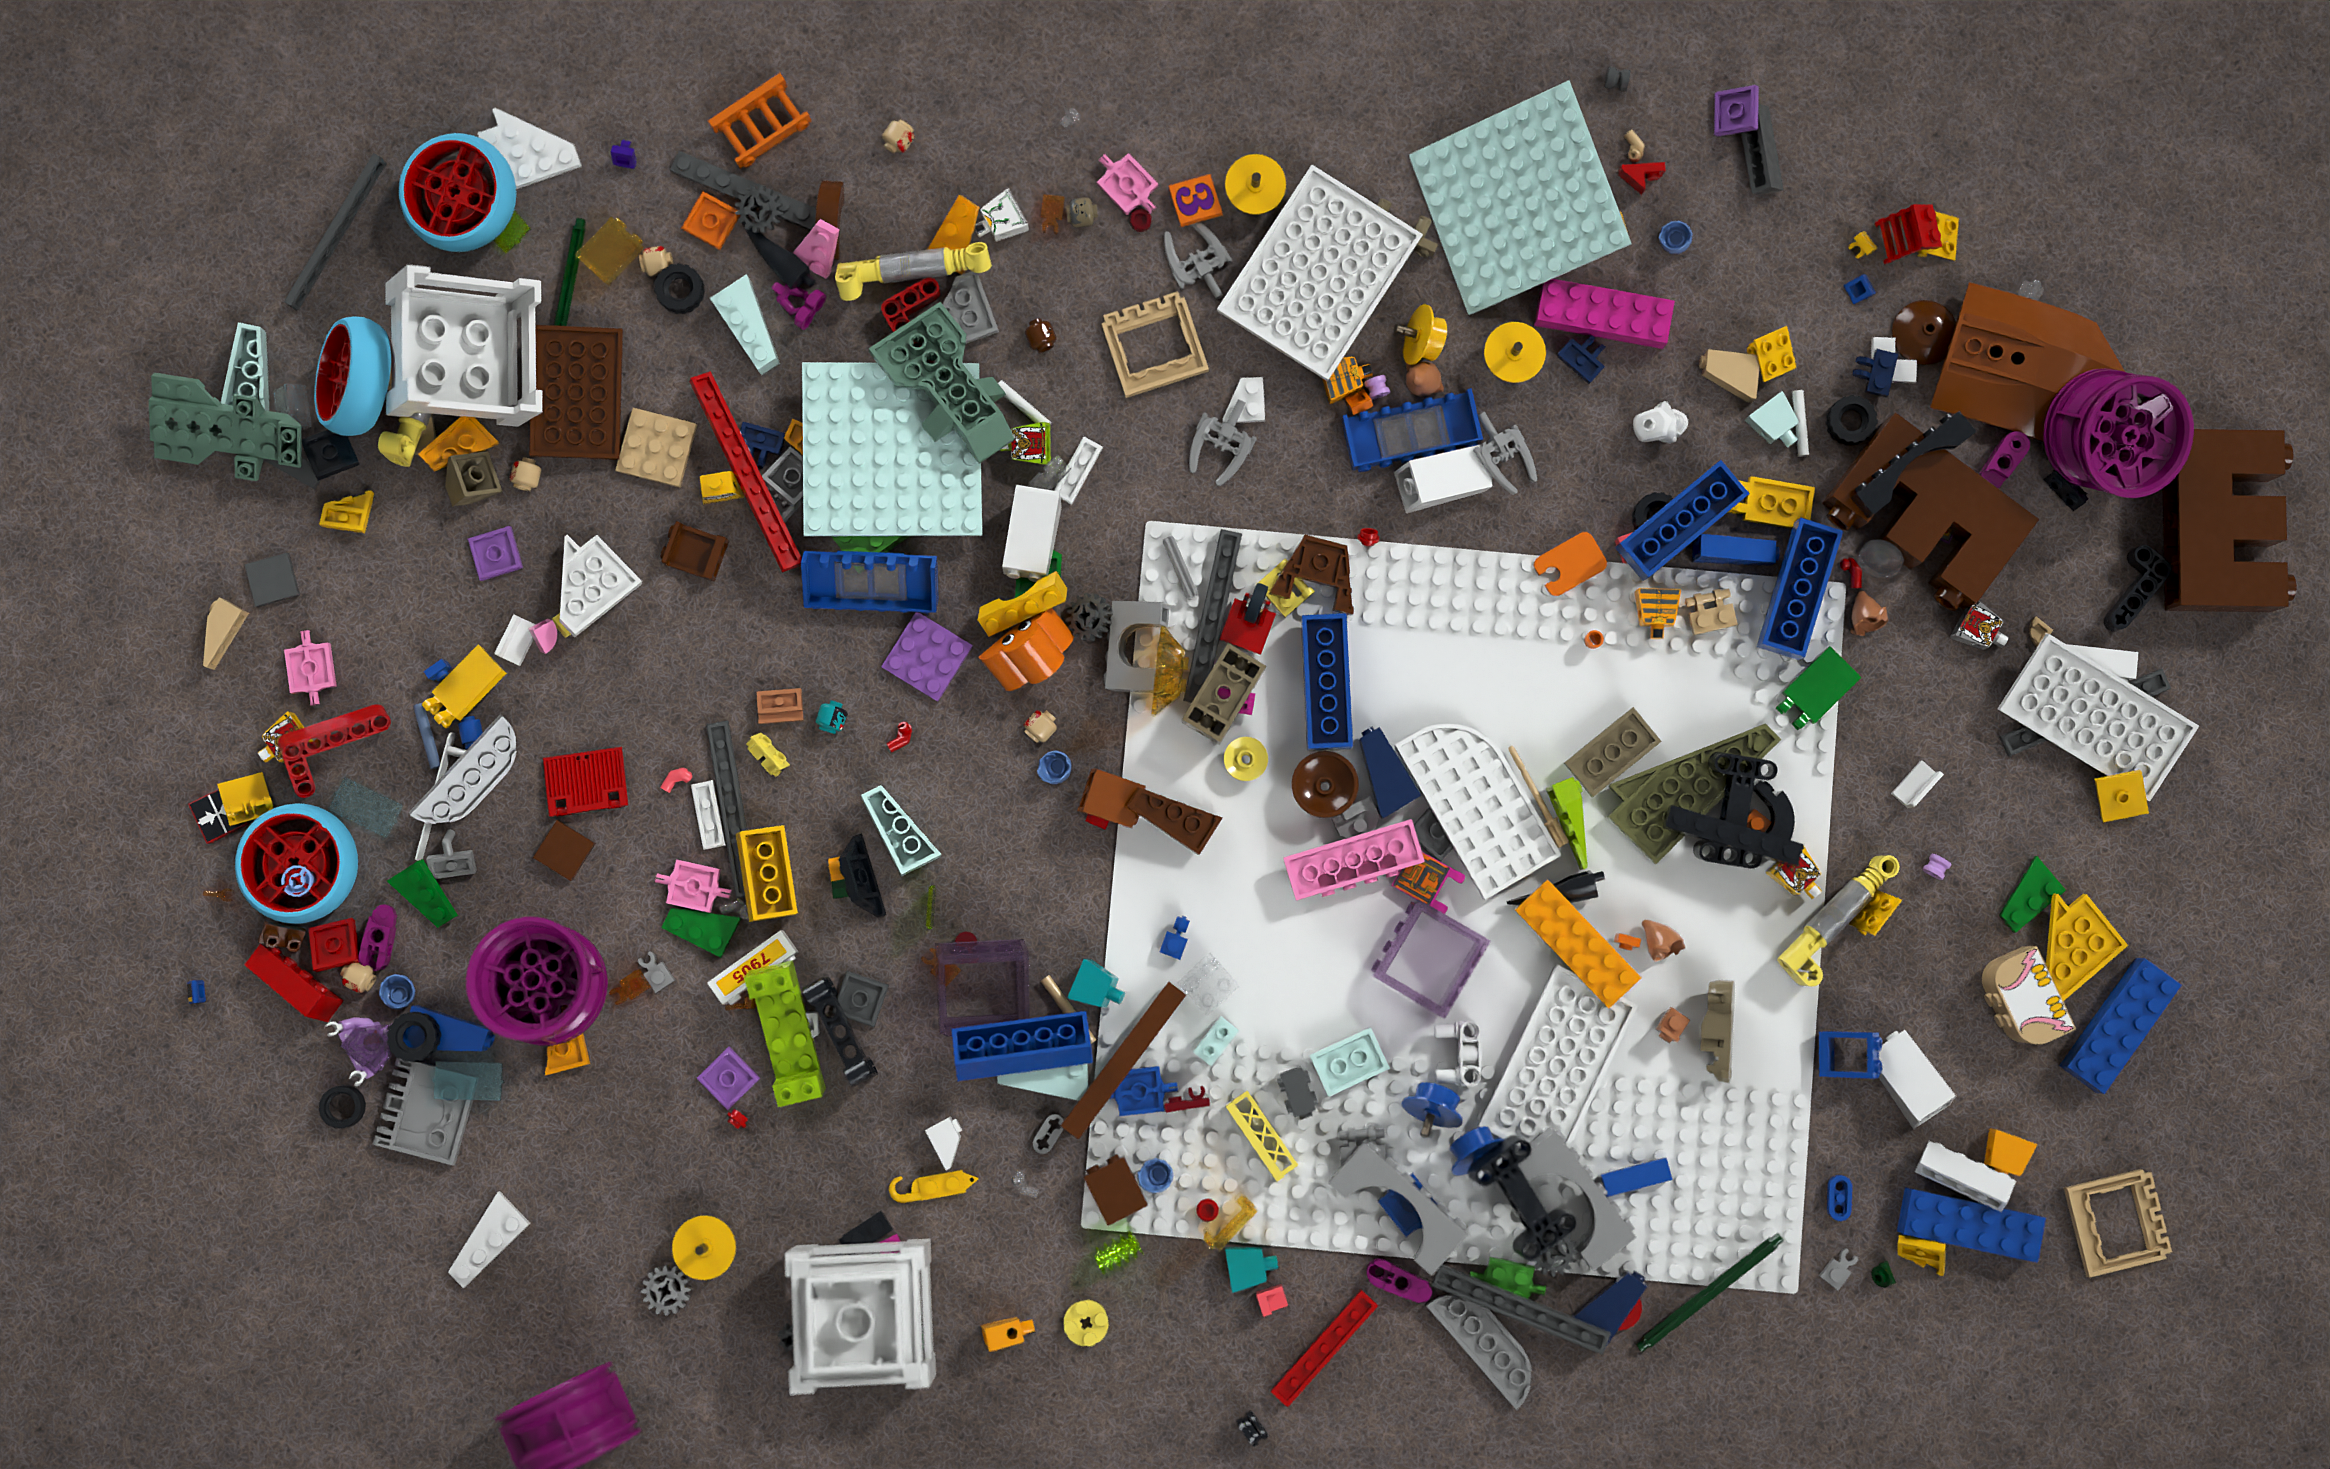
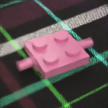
M1129 153L1115 163L1106 154L1103 155V158L1099 159L1107 168V171L1097 181V185L1126 215L1140 205L1149 213L1156 209V206L1150 202L1148 197L1158 187V183Z
M306 630L300 632L302 645L296 648L285 649L284 653L290 693H309L310 706L320 705L319 691L337 686L331 644L311 643L310 631Z
M676 860L674 871L670 876L658 873L656 877L664 880L655 879V883L668 885L669 893L666 903L711 913L713 902L717 896L730 899L731 895L723 894L722 892L730 894L732 892L731 889L719 887L718 881L721 869Z

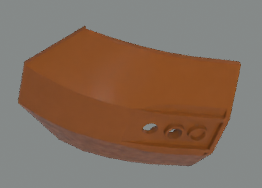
M1969 282L1930 408L1951 414L1960 411L1965 418L2012 432H2022L2027 437L2044 442V424L2050 405L2058 392L2070 380L2094 369L2107 368L2124 371L2096 322L2037 300ZM1992 347H1998L2002 351V356L1994 358L1990 355L1989 351ZM2021 353L2024 356V362L2020 365L2014 364L2011 361L2012 354Z

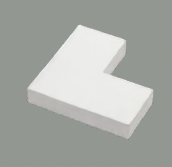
M1873 337L1871 339V359H1873L1876 349L1895 353V338ZM1897 360L1892 383H1916L1917 360Z

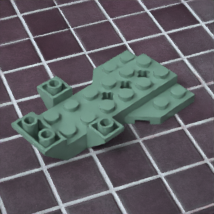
M939 302L870 347L869 353L895 386L924 390L936 405L933 412L922 423V427L934 442L938 441L953 431L954 428L966 443L968 451L980 464L1015 440L1002 412L994 403L1005 396L1006 393L993 377L975 379L963 365L967 334L943 304ZM914 344H922V347H914ZM927 360H931V362L935 360V363L928 364ZM941 376H943L944 378L948 377V380H946V381L943 380V381H942V380H940V377H941Z
M161 373L151 375L152 397L148 400L150 441H154V458L198 465L214 451L237 454L234 457L235 478L252 481L259 479L264 458L278 460L280 465L299 468L302 466L301 424L288 414L265 411L257 397L239 394L233 395V405L221 404L216 397L213 398L204 389L205 386L199 379Z

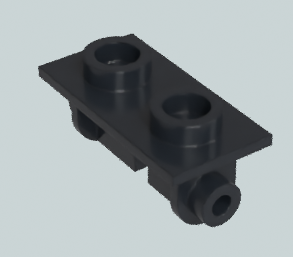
M2055 469L2043 479L2050 489L2072 511L2084 505L2089 499L2086 496L2087 492L2078 485L2074 484L2071 486L2070 482Z

